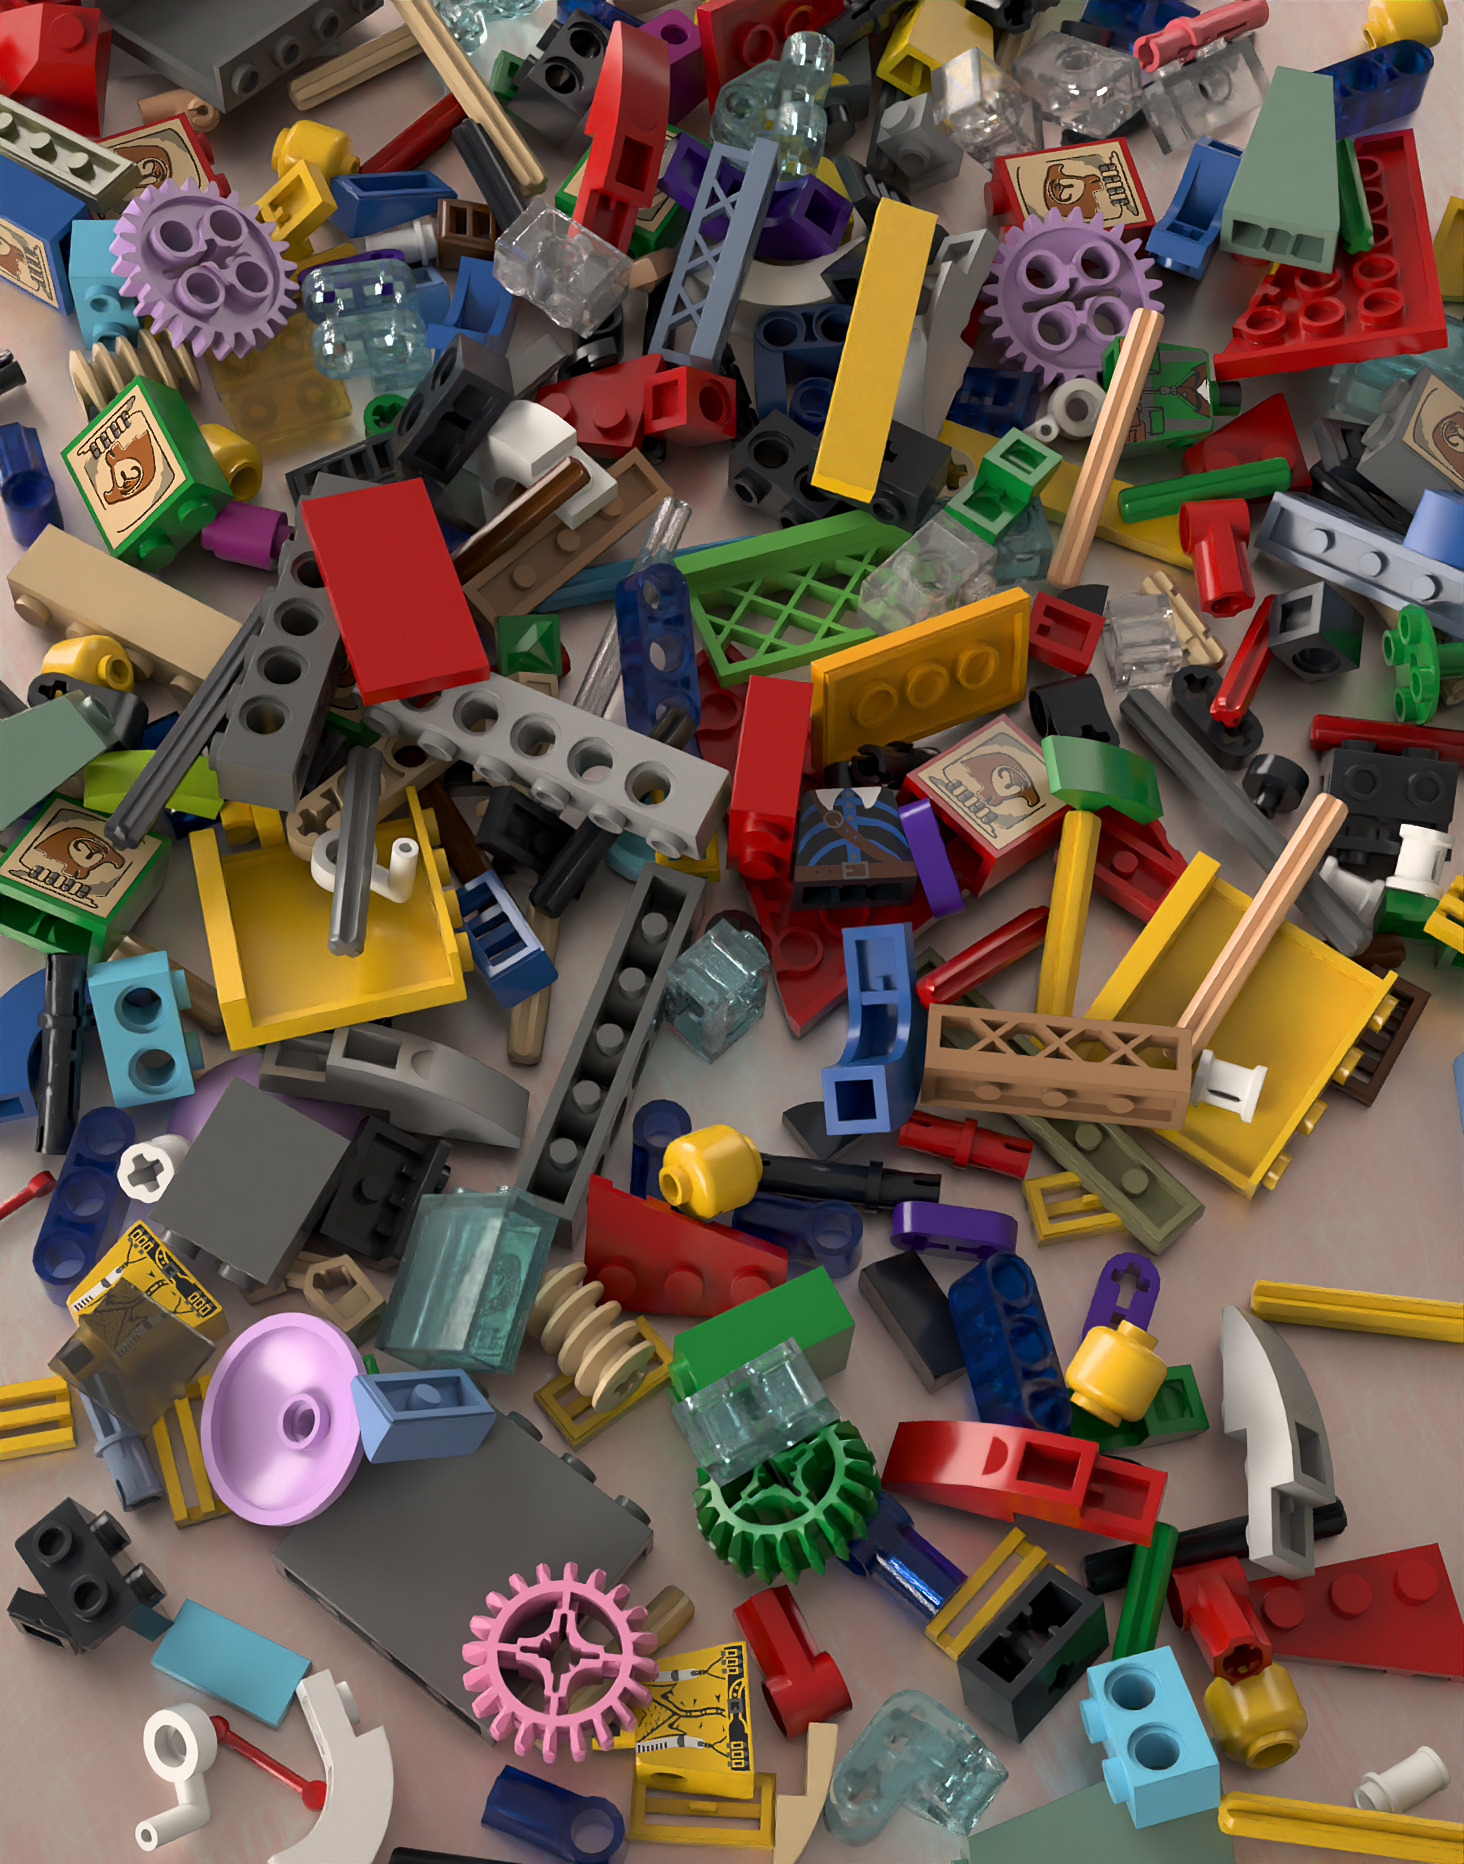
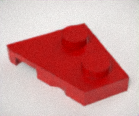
M652 353L540 387L533 403L547 408L577 431V446L588 456L621 459L635 447L640 451L645 438L644 377L667 371L668 367L662 354Z
M1283 392L1274 393L1204 440L1187 449L1181 462L1184 476L1276 457H1284L1288 462L1292 475L1290 489L1287 491H1302L1309 494L1312 487L1311 477ZM1274 494L1246 499L1245 501L1247 505L1269 503L1272 501Z
M1107 805L1093 812L1094 815L1100 817L1101 828L1092 888L1148 924L1189 865L1180 851L1174 849L1169 844L1166 830L1159 819L1143 826ZM1060 845L1056 848L1052 862L1056 865Z

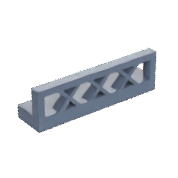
M757 137L753 151L718 142L713 144L647 354H662L667 367L678 368L688 365L714 374L718 372L782 167L779 142ZM723 162L747 168L741 190L726 198L717 182ZM714 192L719 202L709 207ZM726 213L730 220V225L724 244L709 251L700 235L703 224ZM696 247H698L702 256L692 261ZM709 266L714 276L707 298L693 305L684 290L686 278ZM681 300L686 309L675 315ZM692 320L697 330L689 355L664 349L670 331Z
M1275 491L1253 547L1398 611L1408 604L1416 603L1425 610L1432 626L1464 640L1463 570L1402 546L1406 537L1302 491Z

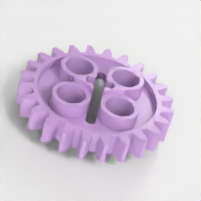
M188 177L181 188L171 178H167L159 190L150 184L139 198L135 196L113 229V232L118 236L109 247V251L118 256L119 259L111 268V272L117 276L128 278L119 291L120 295L138 298L140 302L132 314L135 317L150 314L155 319L150 331L153 335L167 328L172 332V347L177 349L185 339L192 342L195 357L200 358L209 346L212 347L218 361H223L231 350L240 359H244L253 347L259 352L262 351L272 338L276 339L288 324L287 319L297 307L291 299L300 290V285L289 278L298 266L294 262L281 259L282 255L290 247L289 243L272 240L270 235L277 224L274 221L260 224L255 219L259 212L257 204L251 205L246 210L238 206V191L234 190L225 199L219 196V189L215 181H211L204 192H201L193 177Z
M1075 206L1069 213L1066 221H1063L1057 207H1052L1045 215L1044 224L1033 213L1023 223L1024 231L1016 226H1012L1004 236L1007 245L1000 243L993 259L996 263H992L990 266V274L986 281L991 284L983 286L977 296V300L991 304V307L984 310L978 317V322L995 324L996 328L985 341L986 344L996 345L1003 343L1007 348L998 361L1000 365L1007 364L1014 359L1021 363L1017 372V380L1021 381L1031 371L1038 374L1037 390L1040 392L1052 380H1057L1059 387L1076 378H1085L1096 383L1098 379L1103 386L1101 354L1116 336L1126 337L1134 311L1137 308H1147L1159 313L1164 310L1165 304L1149 299V296L1154 294L1163 285L1162 281L1146 279L1144 274L1155 263L1154 259L1137 260L1134 253L1142 243L1140 238L1124 244L1120 240L1124 224L1120 222L1110 232L1104 230V217L1100 211L1089 223H1083L1080 207ZM1081 259H1089L1095 262L1102 272V279L1088 277L1082 269ZM1034 268L1041 271L1046 277L1048 288L1039 289L1033 286L1028 281L1026 269ZM1114 290L1118 294V298L1096 296L1100 292ZM1065 293L1068 301L1053 305ZM1086 299L1075 311V306L1072 302ZM1022 305L1027 307L1042 306L1045 308H1042L1039 312L1025 313ZM1094 314L1103 315L1111 321L1114 327V336L1105 335L1095 327L1093 322ZM1038 324L1052 326L1060 337V345L1046 343L1038 332Z

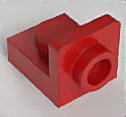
M1038 591L1030 610L1028 656L1073 675H1084L1090 666L1106 618Z

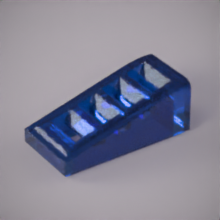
M967 366L963 376V383L956 392L945 417L946 420L1000 439L1013 427L1023 431L1035 422L1040 404V393L1035 372ZM963 391L970 392L967 403H960ZM986 397L993 398L992 405H984ZM1009 402L1014 403L1013 407H1008Z

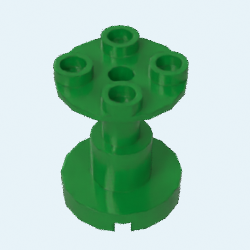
M1413 603L1400 610L1396 629L1385 630L1382 649L1386 664L1388 666H1395L1397 687L1393 695V706L1398 722H1413L1416 725L1422 726L1430 723L1435 715L1439 699L1440 681L1464 678V641L1437 644L1431 622L1425 610L1416 603Z

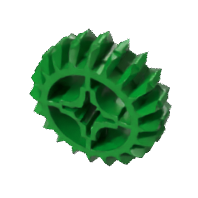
M804 1401L793 1414H789L788 1410L777 1402L772 1416L765 1419L751 1411L750 1425L741 1431L727 1426V1439L729 1442L726 1445H708L711 1464L696 1468L697 1482L700 1488L692 1492L694 1507L698 1513L696 1516L699 1521L697 1526L705 1541L710 1542L709 1545L715 1557L722 1561L724 1565L731 1564L734 1571L739 1573L744 1579L756 1573L758 1578L763 1580L768 1586L776 1580L781 1572L784 1573L787 1580L797 1585L802 1571L811 1567L815 1572L824 1577L825 1561L833 1556L849 1562L847 1543L850 1540L868 1541V1528L865 1521L879 1517V1504L876 1496L881 1494L882 1490L880 1487L881 1478L874 1465L877 1462L870 1445L864 1443L859 1430L849 1420L841 1422L839 1416L834 1414L829 1407L816 1414L814 1408H811Z

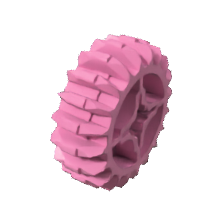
M572 1561L566 1563L564 1567V1580L551 1581L548 1565L541 1563L536 1567L537 1585L528 1588L522 1576L513 1574L509 1577L513 1599L509 1601L503 1595L494 1591L487 1595V1606L496 1619L483 1615L472 1617L470 1621L471 1631L484 1641H473L463 1645V1659L472 1665L479 1666L463 1675L464 1686L467 1691H485L472 1704L473 1712L477 1718L489 1717L500 1712L490 1727L491 1736L495 1740L500 1741L516 1728L519 1729L514 1745L516 1754L523 1757L531 1751L535 1740L538 1739L543 1741L544 1761L546 1763H555L558 1757V1743L571 1742L572 1756L576 1762H581L586 1759L585 1738L594 1736L598 1746L603 1751H609L614 1747L613 1735L608 1727L611 1722L622 1731L628 1733L634 1731L637 1727V1719L625 1704L638 1708L650 1707L652 1692L638 1682H649L659 1677V1663L643 1657L658 1648V1639L656 1633L648 1631L637 1632L648 1621V1612L644 1606H634L622 1611L630 1598V1589L625 1584L614 1587L605 1595L603 1591L605 1589L606 1573L600 1568L591 1573L586 1584L578 1583V1565ZM554 1611L551 1625L543 1634L533 1638H518L517 1645L508 1644L514 1633L524 1623L540 1614ZM578 1612L594 1618L605 1626L618 1644L621 1655L604 1653V1646L588 1643L581 1638L577 1632ZM566 1632L571 1661L577 1666L574 1667L568 1663L569 1672L561 1674L560 1688L556 1692L554 1673L551 1671L550 1661L545 1658L547 1656L554 1661L553 1651L561 1650L562 1635ZM501 1668L518 1670L520 1678L534 1680L543 1687L545 1699L544 1713L525 1706L513 1696L500 1674ZM604 1679L616 1680L608 1693L593 1706L583 1711L566 1715L568 1714L571 1697L578 1689L588 1685H603Z

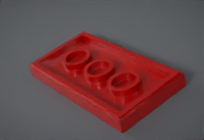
M422 477L300 501L301 516L364 706L490 680L488 659Z

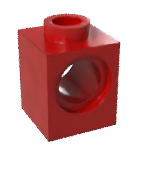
M688 365L644 377V435L690 448L736 438V380Z

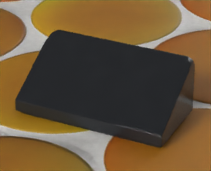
M914 1249L874 1262L861 1269L858 1286L930 1394L987 1361V1356Z

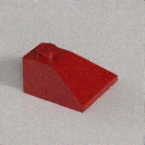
M40 3L0 12V94L83 137L102 138L112 26L101 9Z

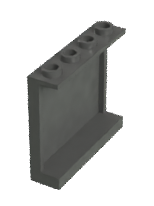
M81 0L82 7L101 9L112 26L111 44L225 114L384 6V0Z
M436 1363L431 1370H442L445 1368ZM466 1373L487 1400L490 1397L488 1391L474 1377ZM489 1403L498 1417L474 1453L373 1464L368 1460L364 1451L353 1478L342 1494L322 1513L310 1520L297 1524L271 1555L279 1575L491 1747H494L498 1741L491 1736L490 1727L500 1712L489 1717L477 1718L473 1712L472 1704L485 1691H467L463 1681L465 1673L479 1667L463 1659V1645L473 1641H484L471 1631L470 1621L472 1617L483 1615L496 1619L487 1606V1595L494 1591L510 1601L514 1597L510 1589L509 1577L513 1574H519L524 1578L528 1588L537 1585L536 1567L541 1563L548 1565L551 1581L564 1580V1567L566 1563L571 1561L578 1565V1583L586 1584L591 1573L596 1569L600 1568L606 1573V1583L603 1594L607 1595L640 1554L647 1558L653 1550L654 1531L648 1527L651 1519L635 1502L623 1495H618L613 1500L593 1484L597 1480L595 1474L581 1460L569 1453H564L559 1458L540 1443L543 1436L528 1419L515 1411H511L508 1416H505ZM554 1611L540 1614L524 1623L514 1633L508 1644L517 1645L518 1638H533L543 1634L551 1625ZM578 1612L577 1632L590 1616ZM566 1632L562 1635L561 1650L553 1651L554 1660L567 1646ZM546 1656L545 1659L549 1660L550 1664H552L554 1661ZM501 1668L500 1674L506 1687L521 1702L537 1682L528 1678H520L518 1670Z

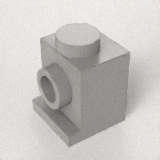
M926 92L909 100L896 102L884 110L876 144L910 178L908 187L914 193L959 176L968 133L929 92Z

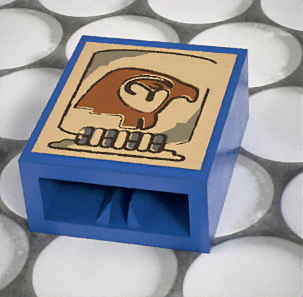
M0 154V277L67 316L75 308L68 278L72 221L90 220L87 204Z

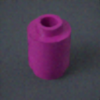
M231 500L216 515L214 521L202 529L201 544L203 549L213 551L217 559L274 571L278 566L284 541H294L296 530L294 526L288 525L286 512Z

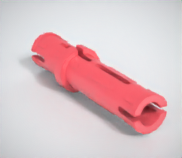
M1235 0L1194 18L1182 16L1174 19L1162 31L1140 37L1135 41L1133 46L1135 63L1141 70L1146 69V72L1150 73L1174 61L1185 63L1196 59L1205 48L1264 26L1269 18L1268 4L1266 0Z

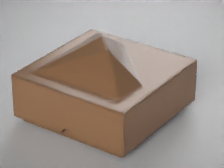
M669 247L662 248L624 262V264L604 273L605 276L602 277V281L608 295L614 296L630 289L651 293L674 271L677 262L674 249H669Z

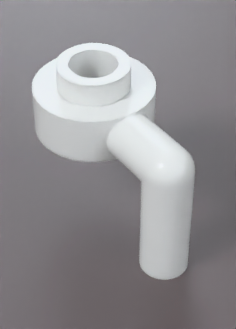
M1085 378L1072 379L1059 386L1052 393L1047 404V415L1025 428L1022 432L1043 445L1052 441L1058 435L1070 440L1085 439L1094 434L1106 393L1101 386L1092 380ZM1073 401L1081 406L1083 416L1080 421H1073L1068 417L1066 412L1068 402Z
M340 828L329 830L319 836L314 843L312 851V876L321 887L330 892H334ZM400 838L393 843L389 870L377 864L378 852L374 844L370 890L396 903L406 902L411 897L419 846L414 840Z
M179 1703L156 1712L149 1718L144 1729L143 1742L147 1759L159 1776L175 1783L179 1806L137 1825V1842L146 1851L154 1850L206 1826L211 1818V1807L203 1772L212 1766L216 1758L217 1736L207 1714L201 1708L191 1703Z

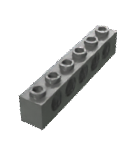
M318 472L310 496L304 494L300 496L295 514L296 536L294 541L285 540L280 552L278 574L281 578L277 588L269 586L264 596L261 620L264 625L261 634H251L246 646L244 669L247 673L243 684L235 682L229 693L226 710L227 720H229L225 733L216 732L211 743L208 766L209 770L217 771L220 798L292 813L296 812L348 657L301 516L300 501L383 484Z
M648 860L645 861L508 1198L510 1229H552L548 1242L573 1250L587 1214L590 1173L600 1177L603 1174L705 915L706 879Z

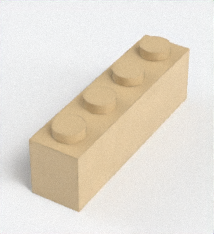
M51 524L46 526L6 576L14 601V608L26 622L37 628L48 626L65 635L67 639L89 635L111 637L119 642L128 653L129 660L134 668L135 680L146 682L149 679L168 689L172 696L185 706L192 700L243 626L242 623Z

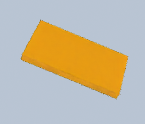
M1018 586L812 661L811 683H814L811 704V767L823 777V770L829 764L840 761L851 762L853 755L867 757L868 755H861L857 751L860 746L865 744L885 746L893 741L913 743L1025 700L1031 595Z

